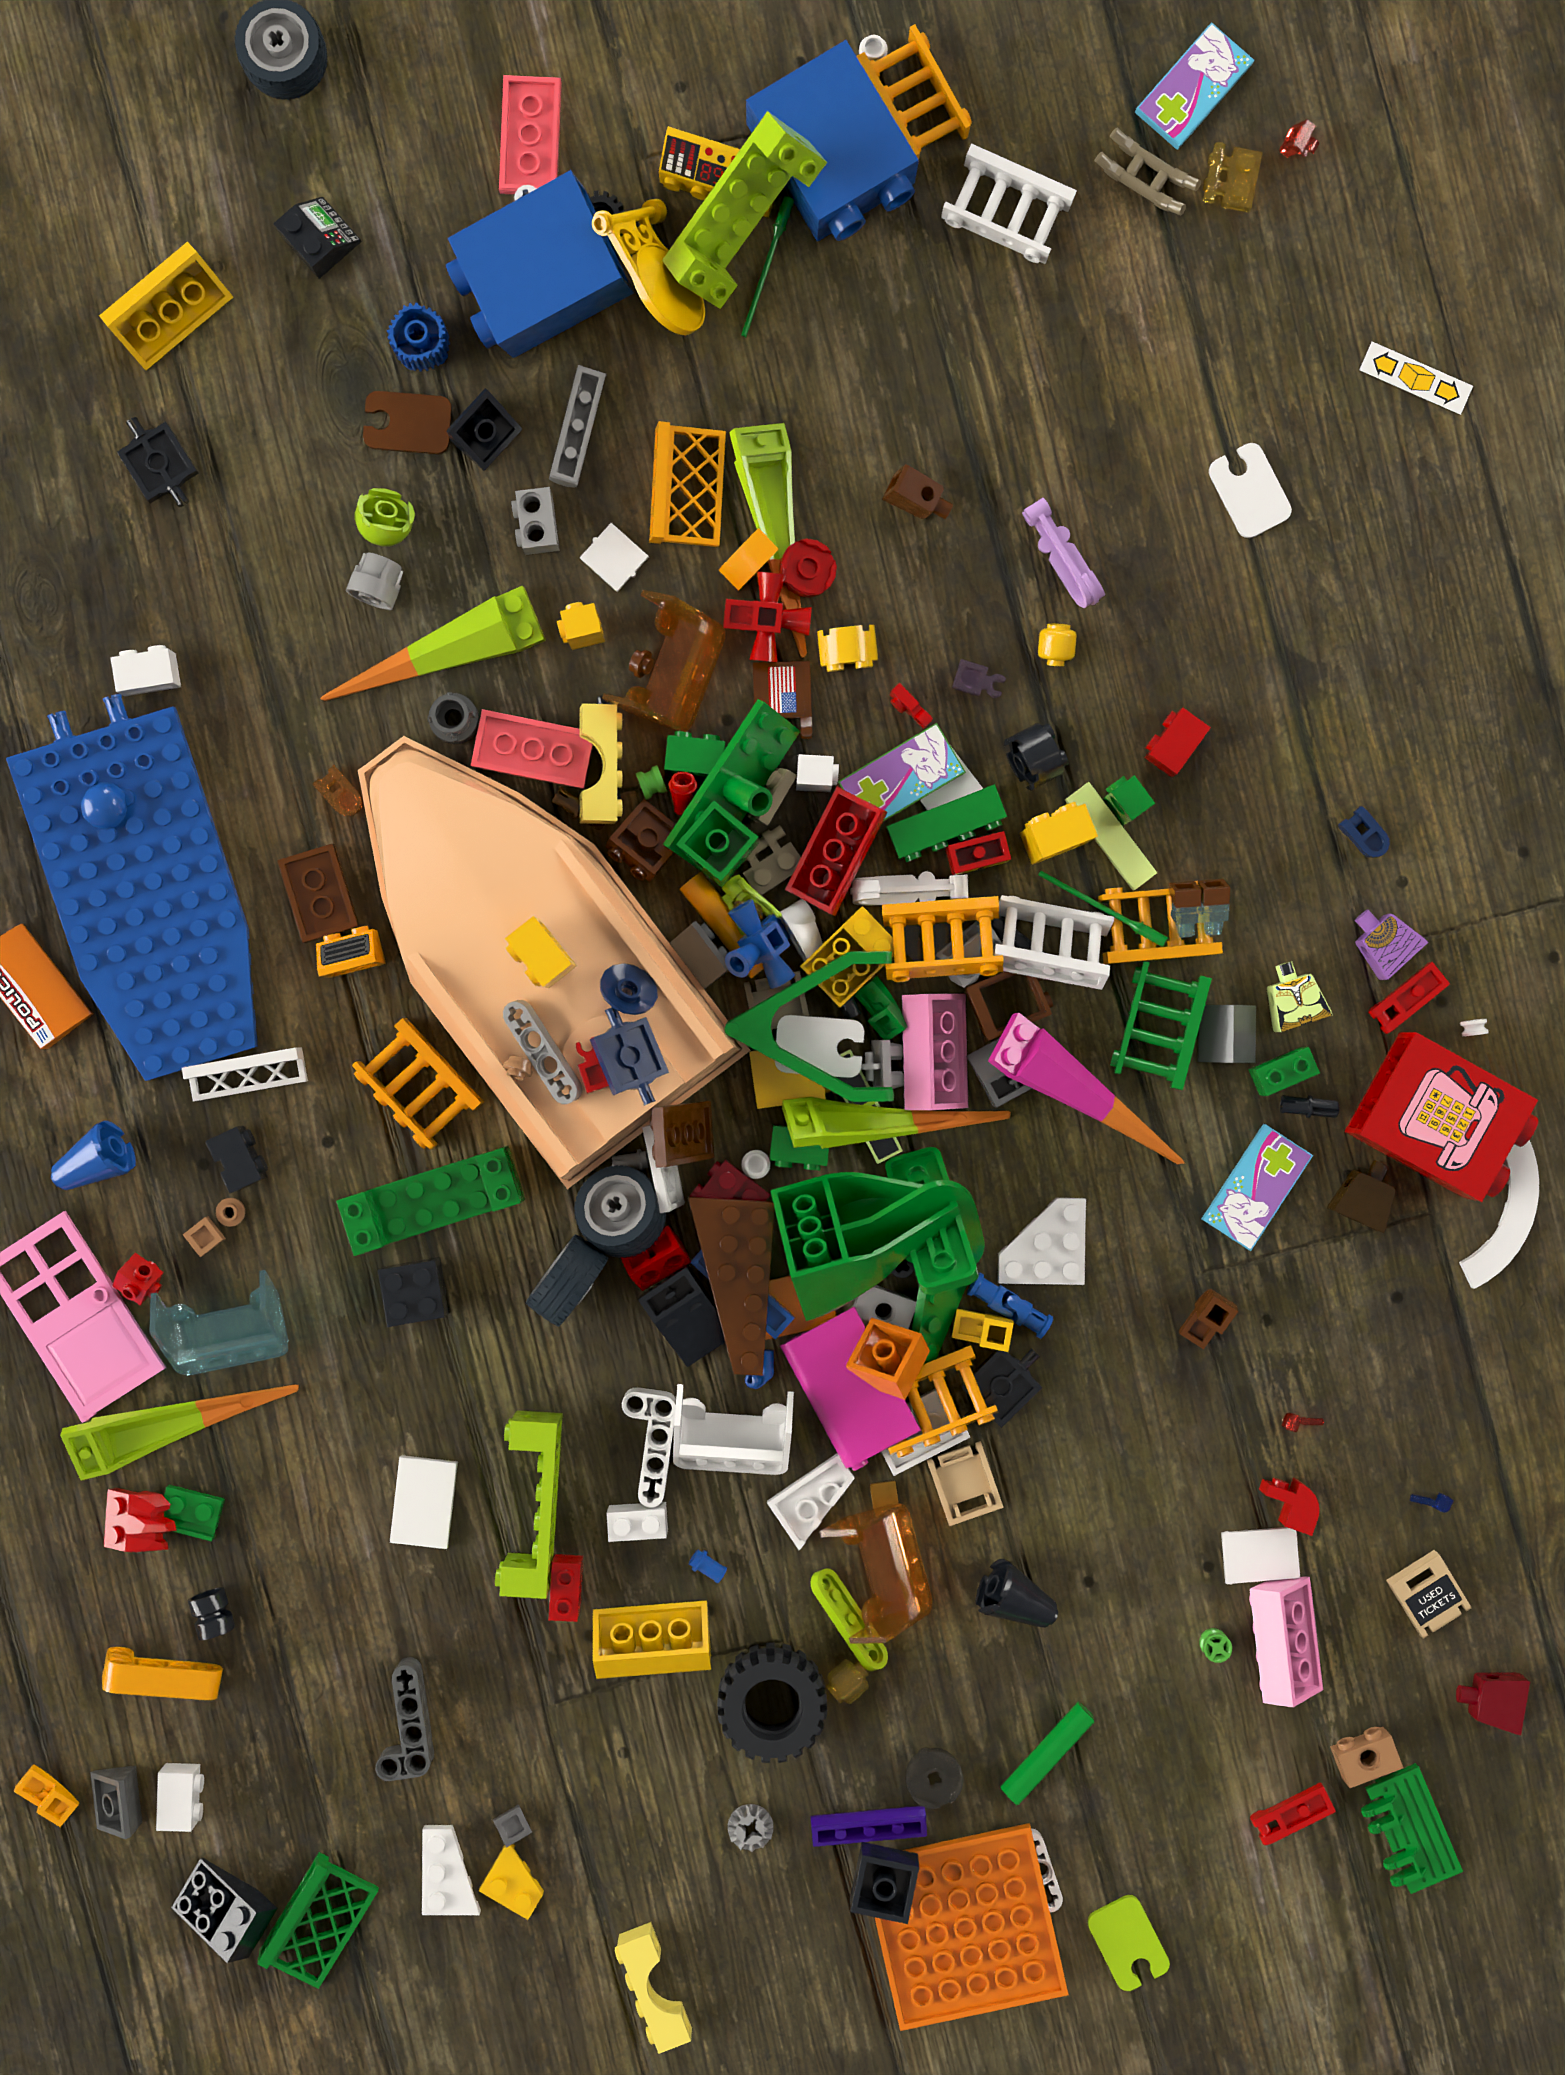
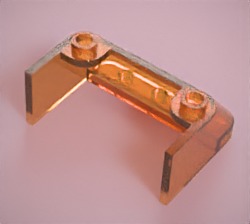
M642 590L641 596L659 606L655 616V626L658 632L666 637L646 688L633 686L628 690L625 698L604 693L602 699L617 705V707L635 716L672 730L686 732L693 726L725 641V629L717 621L675 596Z
M890 1504L849 1515L820 1531L821 1537L841 1536L847 1545H857L859 1543L873 1597L869 1598L862 1608L865 1628L849 1637L850 1644L887 1643L930 1613L932 1609V1596L910 1513L904 1504Z

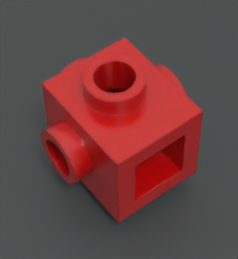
M135 1252L118 1270L112 1286L119 1290L126 1299L135 1301L141 1306L148 1297L153 1299L162 1288L160 1280L164 1272L155 1263L147 1261Z

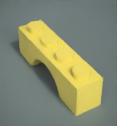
M582 704L580 707V737L596 747L603 764L599 781L591 788L580 793V823L615 824L617 817H622V799H617V788H622V771L617 770V759H622V742H617V730H622V713H617V705Z
M649 1922L619 1934L615 1954L619 1964L624 1963L626 1968L625 1979L629 1990L635 1991L638 1999L635 2001L637 2012L640 2018L645 2017L648 2025L646 2027V2034L651 2045L655 2044L658 2054L691 2042L692 2027L682 2002L662 1998L654 1991L649 1981V1973L660 1961L661 1947L652 1923Z

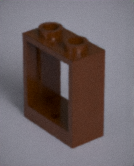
M1003 971L964 988L985 1041L1001 1036L1007 1024L995 1028L980 989L1017 973ZM1024 975L1039 1011L1027 1015L1025 1018L1035 1022L1051 1015L1050 1008L1054 1006L1047 991L1043 992L1039 982L1042 981V978Z

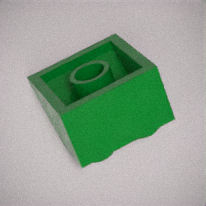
M713 801L676 845L702 872L719 886L723 887L757 847L759 837L717 802Z

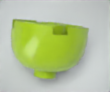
M383 488L370 489L368 494L364 496L361 494L355 511V522L359 533L364 539L379 546L399 544L408 536L412 528L415 512L411 503L408 502L407 506L401 500L402 495Z

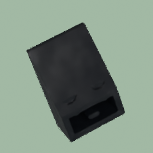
M688 1264L640 1295L639 1302L687 1367L725 1343L717 1308Z
M200 1858L171 1907L226 1963L249 1958L278 1909L259 1890L204 1858Z

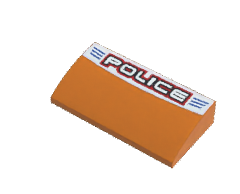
M21 923L0 936V998L39 1048L49 1049L92 1016L93 1012L24 924Z

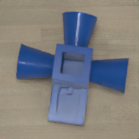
M753 899L741 903L728 912V915L746 934L737 941L740 948L727 953L725 956V964L728 970L733 975L742 978L748 975L754 965L762 963L770 989L777 988L791 980L795 973L779 956L790 946L788 941L790 935L781 919L772 914L760 922Z

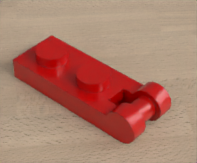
M1428 962L1383 1000L1371 1007L1368 1013L1373 1019L1376 1018L1380 1022V1028L1385 1034H1388L1449 986L1450 983L1433 962ZM1391 1006L1397 1013L1392 1018L1386 1013V1010Z
M1320 1782L1266 1810L1254 1812L1250 1816V1820L1253 1826L1258 1828L1262 1844L1270 1845L1335 1813L1336 1810ZM1276 1820L1278 1826L1270 1828L1268 1823Z

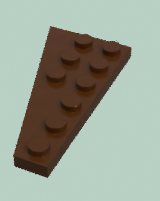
M688 1197L733 1373L763 1376L774 1203L771 1201Z

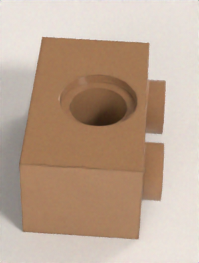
M1371 1727L1365 1730L1362 1735L1354 1738H1342L1336 1745L1330 1746L1340 1775L1349 1788L1403 1768L1392 1736L1384 1727ZM1371 1750L1368 1758L1360 1759L1364 1751Z

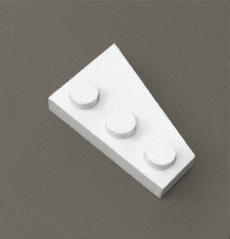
M837 1453L767 1500V1504L799 1550L806 1543L805 1541L822 1522L830 1508L835 1505L854 1480V1475L849 1468H845Z

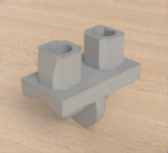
M871 1040L872 1052H865V1064L861 1065V1070H865L866 1081H873V1087H892L894 1089L903 1086L904 1075L902 1071H891V1060H902L903 1046L890 1043V1040Z

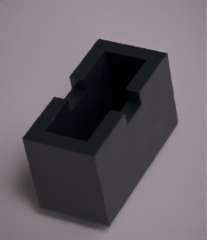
M244 1125L237 1126L205 1141L214 1161L221 1160L225 1171L220 1172L229 1193L237 1192L268 1177L265 1172L268 1170L267 1164L261 1155H257L253 1146L256 1144L255 1138L249 1129H245Z

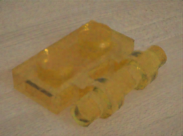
M1217 142L1214 144L1213 153L1209 154L1208 165L1210 168L1208 178L1204 179L1203 190L1205 193L1203 201L1214 203L1216 194L1223 196L1221 207L1249 213L1252 208L1263 152L1234 147L1231 157H1226L1224 154L1226 145ZM1221 169L1228 171L1226 183L1219 180Z

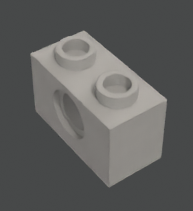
M875 1285L857 1297L853 1307L855 1306L865 1326H867L872 1317L909 1329L917 1300ZM881 1303H887L891 1306V1312L886 1317H880L875 1313L876 1307Z

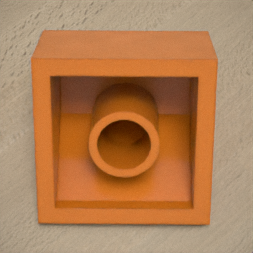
M871 1317L846 1364V1368L880 1392L905 1400L930 1350L921 1333Z

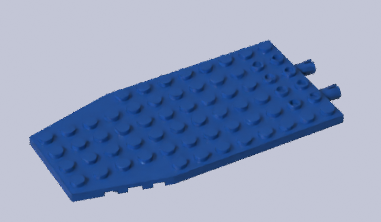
M115 694L111 695V698L109 696L103 698L111 720L108 727L75 736L71 731L66 711L56 712V715L50 714L47 716L56 739L54 743L7 757L6 760L79 977L143 1079L147 1081L180 1071L183 1067L199 1065L257 1047L256 1019L252 995L254 992L250 968L251 953H249L248 941L250 937L248 924L176 707H169L131 719L127 716L122 695ZM101 782L113 783L126 794V816L118 826L108 830L93 827L84 819L81 811V800L87 790Z

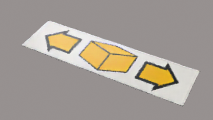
M1371 342L1360 367L1362 372L1460 415L1473 388L1470 384L1374 342Z

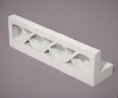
M302 1047L182 1068L183 1079H189L193 1101L308 1081ZM297 1060L299 1077L288 1078L280 1072L286 1062ZM280 1063L276 1069L270 1066L271 1064ZM260 1066H264L273 1072L266 1083H260L251 1077ZM251 1068L248 1074L242 1071L243 1069ZM232 1071H236L245 1077L238 1088H231L223 1082ZM223 1073L220 1079L214 1076L215 1074ZM208 1076L216 1082L210 1093L200 1094L198 1077ZM276 1076H279L280 1078L283 1079V1080L273 1081ZM248 1081H250V1082H252L253 1084H255V1085L245 1086ZM220 1085L226 1089L222 1091H217Z

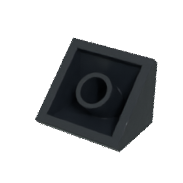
M485 388L446 432L451 442L479 468L485 471L520 433L522 428Z

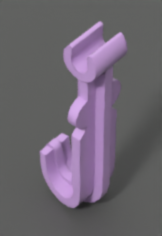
M1042 498L1024 509L1022 514L1026 522L1031 527L1035 526L1041 536L1038 542L1039 550L1042 553H1050L1049 561L1073 600L1082 608L1098 603L1099 599L1105 596L1101 584L1093 571H1090L1076 546L1073 543L1067 542L1070 538L1069 530L1064 526L1057 527L1050 517L1052 512L1046 500Z

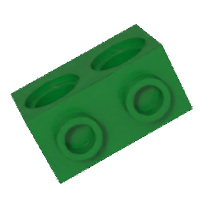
M1135 775L1128 780L1125 776L1121 777L1105 789L1108 795L1102 798L1122 826L1155 804Z
M1298 1047L1248 1069L1259 1095L1269 1096L1320 1074L1309 1047Z

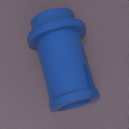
M696 1550L689 1561V1565L692 1566L694 1572L698 1570L716 1583L721 1581L727 1571V1567L722 1566L707 1556V1551L705 1550L702 1552Z

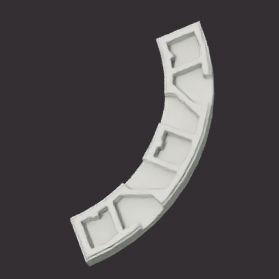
M1530 1140L1522 1147L1513 1145L1504 1162L1505 1166L1510 1168V1176L1507 1181L1509 1193L1498 1228L1493 1236L1476 1252L1459 1262L1470 1287L1473 1289L1488 1282L1511 1262L1525 1242L1533 1225L1539 1198V1174L1535 1153Z

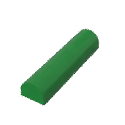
M1077 1702L1000 1786L1002 1791L1016 1806L1029 1795L1094 1723L1093 1714L1084 1705Z

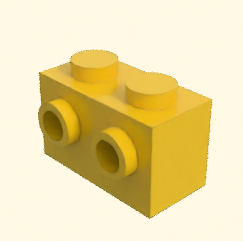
M576 602L567 605L566 610L560 611L562 620L557 621L559 633L563 642L569 643L572 650L605 642L599 614L594 603L583 605L582 602Z

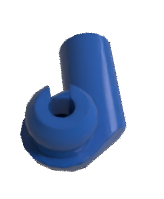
M764 1350L763 1376L746 1375L745 1384L749 1388L758 1389L773 1377L774 1350Z

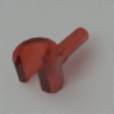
M1288 1412L1285 1414L1281 1426L1287 1430L1298 1432L1300 1424L1323 1426L1324 1420L1323 1418L1301 1417Z

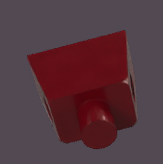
M1516 1672L1475 1673L1472 1687L1458 1685L1456 1700L1458 1703L1469 1704L1468 1712L1477 1721L1516 1735H1521L1530 1681L1521 1673Z

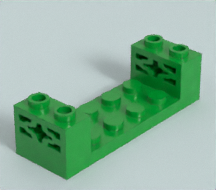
M508 1145L347 1196L336 1202L353 1255L356 1256L414 1235L522 1203L526 1198Z

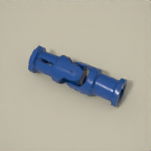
M981 1272L978 1273L977 1280L971 1283L968 1288L967 1295H975L988 1303L987 1306L1004 1317L1010 1318L1018 1326L1024 1325L1034 1331L1040 1339L1046 1334L1052 1324L1053 1316L1050 1314L1044 1315L1034 1309L1032 1303L1020 1299L1018 1295L1004 1286H997L988 1281Z

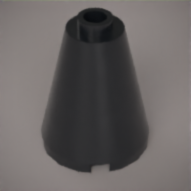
M998 1559L991 1564L989 1568L993 1569L989 1577L986 1575L982 1577L977 1589L975 1601L976 1605L981 1608L978 1609L980 1613L1041 1628H1046L1056 1621L1058 1617L1057 1604L1051 1597L1011 1562L1005 1559Z

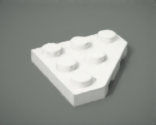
M1055 1198L1037 1218H1034L1008 1246H1005L998 1253V1283L1084 1285L1086 1199Z

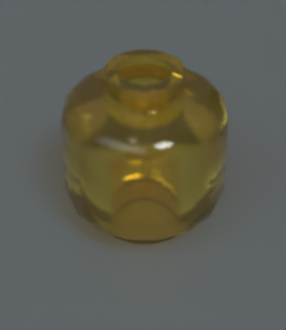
M843 1660L828 1674L827 1680L829 1683L826 1687L840 1704L843 1701L852 1704L867 1691L869 1684L866 1677L869 1673L862 1667L859 1661L853 1664L850 1660Z

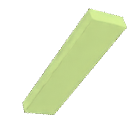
M1090 782L1065 799L1067 804L1076 802L1077 806L1086 804L1098 835L1094 840L1133 891L1157 874L1156 870Z

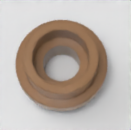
M510 1056L509 1060L503 1064V1068L508 1070L507 1075L514 1079L524 1080L525 1077L532 1076V1063L526 1059Z
M236 1198L223 1199L216 1207V1217L225 1226H236L245 1217V1207ZM227 1207H231L234 1210L232 1218L228 1217L225 1213Z

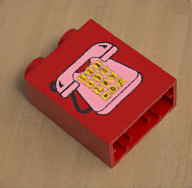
M1399 1032L1344 1132L1466 1199L1482 1202L1486 1195L1492 1198L1497 1196L1506 1185L1510 1176V1168L1503 1163L1513 1145L1522 1147L1533 1136L1538 1125V1118L1531 1113L1538 1100L1417 1032Z

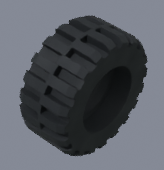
M775 1642L766 1643V1648L759 1649L758 1644L750 1647L749 1653L745 1655L744 1652H741L736 1656L734 1664L729 1663L725 1669V1675L721 1678L719 1684L717 1715L719 1723L722 1724V1732L726 1739L731 1738L732 1747L737 1751L745 1750V1757L753 1760L755 1755L760 1756L762 1763H770V1758H778V1763L787 1762L788 1755L793 1754L794 1758H797L803 1754L802 1748L806 1746L810 1749L816 1743L815 1736L821 1735L824 1729V1720L827 1719L828 1710L825 1682L822 1674L818 1673V1667L813 1660L808 1661L806 1654L801 1650H798L796 1653L791 1651L790 1645L783 1644L782 1648H776ZM765 1680L786 1682L798 1693V1711L792 1718L781 1724L768 1725L758 1722L746 1710L745 1698L747 1692L754 1685Z

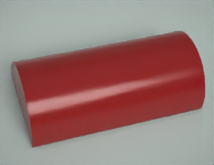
M836 787L785 890L836 916L888 812Z

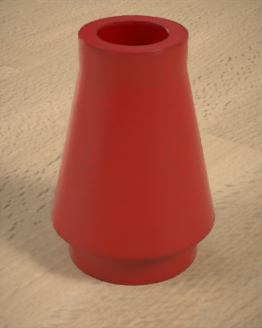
M677 772L669 781L674 811L678 815L684 813L697 789V782L694 776L688 772Z

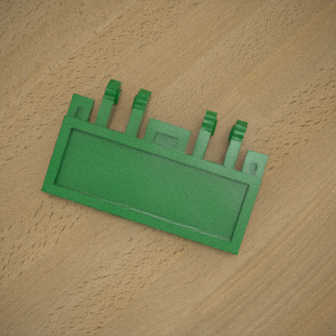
M1416 1763L1375 1780L1376 1783L1365 1787L1371 1800L1380 1796L1382 1798L1361 1808L1363 1817L1371 1818L1385 1811L1389 1812L1388 1815L1368 1824L1369 1832L1372 1834L1384 1832L1393 1853L1404 1849L1383 1860L1385 1870L1390 1871L1411 1864V1867L1390 1876L1392 1886L1400 1887L1405 1884L1410 1894H1413L1463 1872L1421 1770Z

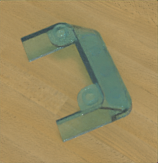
M265 1270L259 1271L260 1287L251 1292L249 1305L196 1315L192 1308L184 1304H176L166 1308L158 1294L151 1293L149 1333L177 1373L194 1375L276 1358L288 1352V1336L279 1294Z

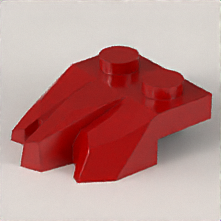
M120 1488L108 1489L104 1547L124 1552L168 1550V1542L163 1539V1534L165 1532L177 1531L175 1521L164 1517V1512L170 1509L171 1504L159 1493L150 1491L133 1492Z

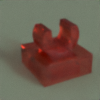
M1308 119L1293 125L1279 151L1286 157L1297 153L1303 157H1306L1308 152L1314 154L1319 141L1312 137L1311 134L1316 126Z

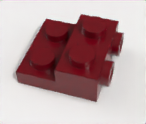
M725 1159L722 1164L716 1161L707 1173L711 1178L704 1186L699 1183L689 1197L766 1201L770 1193Z

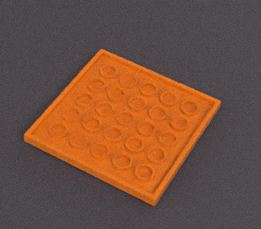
M1030 1823L903 1850L917 1853L919 1858V1872L908 1924L875 1917L900 2031L1069 1995Z

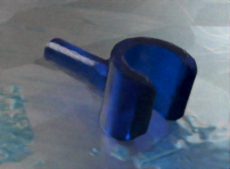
M1442 1493L1438 1494L1436 1500L1413 1494L1410 1495L1411 1502L1425 1504L1444 1513L1450 1510L1454 1502L1453 1499Z

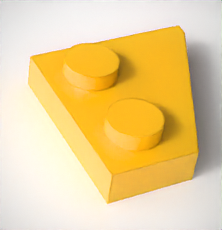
M512 1844L507 1848L504 1846L481 1884L479 1891L528 1920L543 1896L544 1890L538 1881L531 1876L526 1862H522L514 1849L515 1845Z

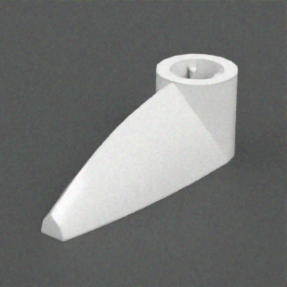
M800 899L782 910L780 919L790 935V940L805 962L823 943L812 909L805 900Z

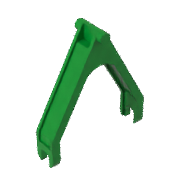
M892 951L847 952L727 1021L724 1029L725 1033L849 1101H894L892 1087H852L779 1047L773 1038L771 1030L772 1018L782 1005L853 964H891Z

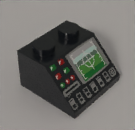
M323 197L295 204L273 223L284 241L318 279L362 242Z

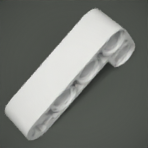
M637 1387L631 1388L625 1393L622 1409L629 1417L648 1420L638 1498L641 1504L653 1508L658 1506L664 1498L674 1432L676 1398L667 1391ZM632 1396H638L642 1399L643 1406L639 1409H633L629 1406L628 1399ZM666 1400L671 1404L672 1409L667 1413H662L656 1408L657 1402ZM656 1429H663L668 1437L664 1441H657L653 1438L652 1432ZM658 1457L663 1461L664 1466L660 1469H652L648 1464V1460ZM651 1479H656V1493L654 1497H649L648 1492Z

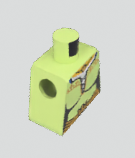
M1292 961L1275 966L1280 982L1267 987L1274 1032L1286 1031L1332 1016V1012L1312 974H1304L1297 977Z

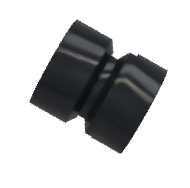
M224 1587L204 1591L187 1600L192 1617L198 1619L194 1626L199 1640H207L223 1635L236 1627L231 1611L225 1608L229 1602Z

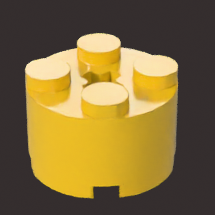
M862 625L829 629L830 635L823 636V630L817 631L821 667L827 666V672L842 671L845 664L854 663L856 669L873 667V661L878 660L875 625H869V631H863Z

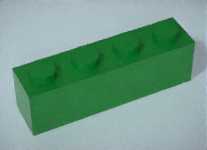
M994 784L891 824L886 829L898 860L905 858V861L909 862L922 857L920 851L931 847L932 851L935 852L947 847V841L958 837L959 841H963L976 836L974 830L985 826L986 831L1002 826L1001 820L1005 819L1007 815Z

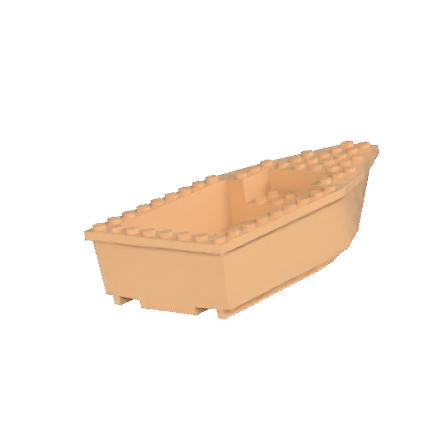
M405 736L358 770L381 897L410 982L567 1189L643 1133L642 1127L650 1125L652 1108L681 1104L751 1051L744 1043L726 1035L724 1030L728 1021L595 844L522 794ZM532 916L539 918L577 965V967L550 988H545L542 985L540 987L535 986L525 974V971L528 969L523 962H516L505 949L509 944L504 938ZM622 963L634 965L644 970L653 978L657 986L658 998L653 1008L646 1013L631 1015L618 1011L623 1022H634L647 1017L669 1070V1073L657 1077L649 1084L656 1101L645 1106L638 1089L626 1090L612 1095L610 1087H606L587 1094L578 1068V1064L586 1061L584 1057L578 1054L576 1043L580 1042L582 1049L588 1052L593 1048L590 1039L604 1034L611 1028L605 1012L611 1006L604 1000L600 991V979L606 969L612 965ZM524 1000L532 1006L582 1085L581 1096L576 1101L569 1104L557 1102L533 1065L531 1067L533 1071L532 1076L525 1077L524 1080H517L507 1075L508 1070L503 1068V1064L509 1060L510 1056H517L530 1061L504 1021L503 1010L508 1003ZM522 1009L516 1010V1013L513 1015L515 1019L521 1018L520 1016L523 1014ZM531 1022L521 1027V1030L523 1031L525 1028L532 1026ZM531 1031L529 1033V1044L533 1047L540 1045L541 1037L537 1032ZM547 1056L545 1058V1069L551 1073L556 1071L557 1062L553 1057ZM562 1073L561 1075L554 1077L553 1080L558 1081L560 1080L559 1078H562L565 1075ZM564 1085L565 1088L562 1090V1093L564 1095L569 1094L572 1087Z

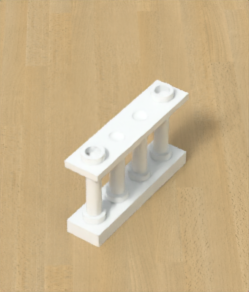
M971 144L964 164L970 172L956 204L952 205L945 202L941 218L945 219L946 223L954 228L963 227L1024 254V257L1033 263L1041 262L1045 264L1051 248L1045 246L1044 243L1058 212L1062 210L1069 211L1077 190ZM986 175L993 178L996 184L982 216L979 217L965 209L980 176ZM1011 186L1020 190L1022 196L1006 229L993 223L992 219L1006 188ZM1038 198L1047 202L1048 208L1034 240L1018 234V231L1032 200Z
M1001 895L999 915L1005 917L1002 945L996 944L993 953L994 956L1003 955V971L1103 989L1109 977L1110 965L1099 963L1101 935L1107 936L1114 922V917L1100 912H1086L1024 900L1016 896ZM1017 919L1034 922L1031 950L1014 946ZM1045 925L1062 928L1059 956L1042 952ZM1073 930L1090 933L1087 961L1071 958Z

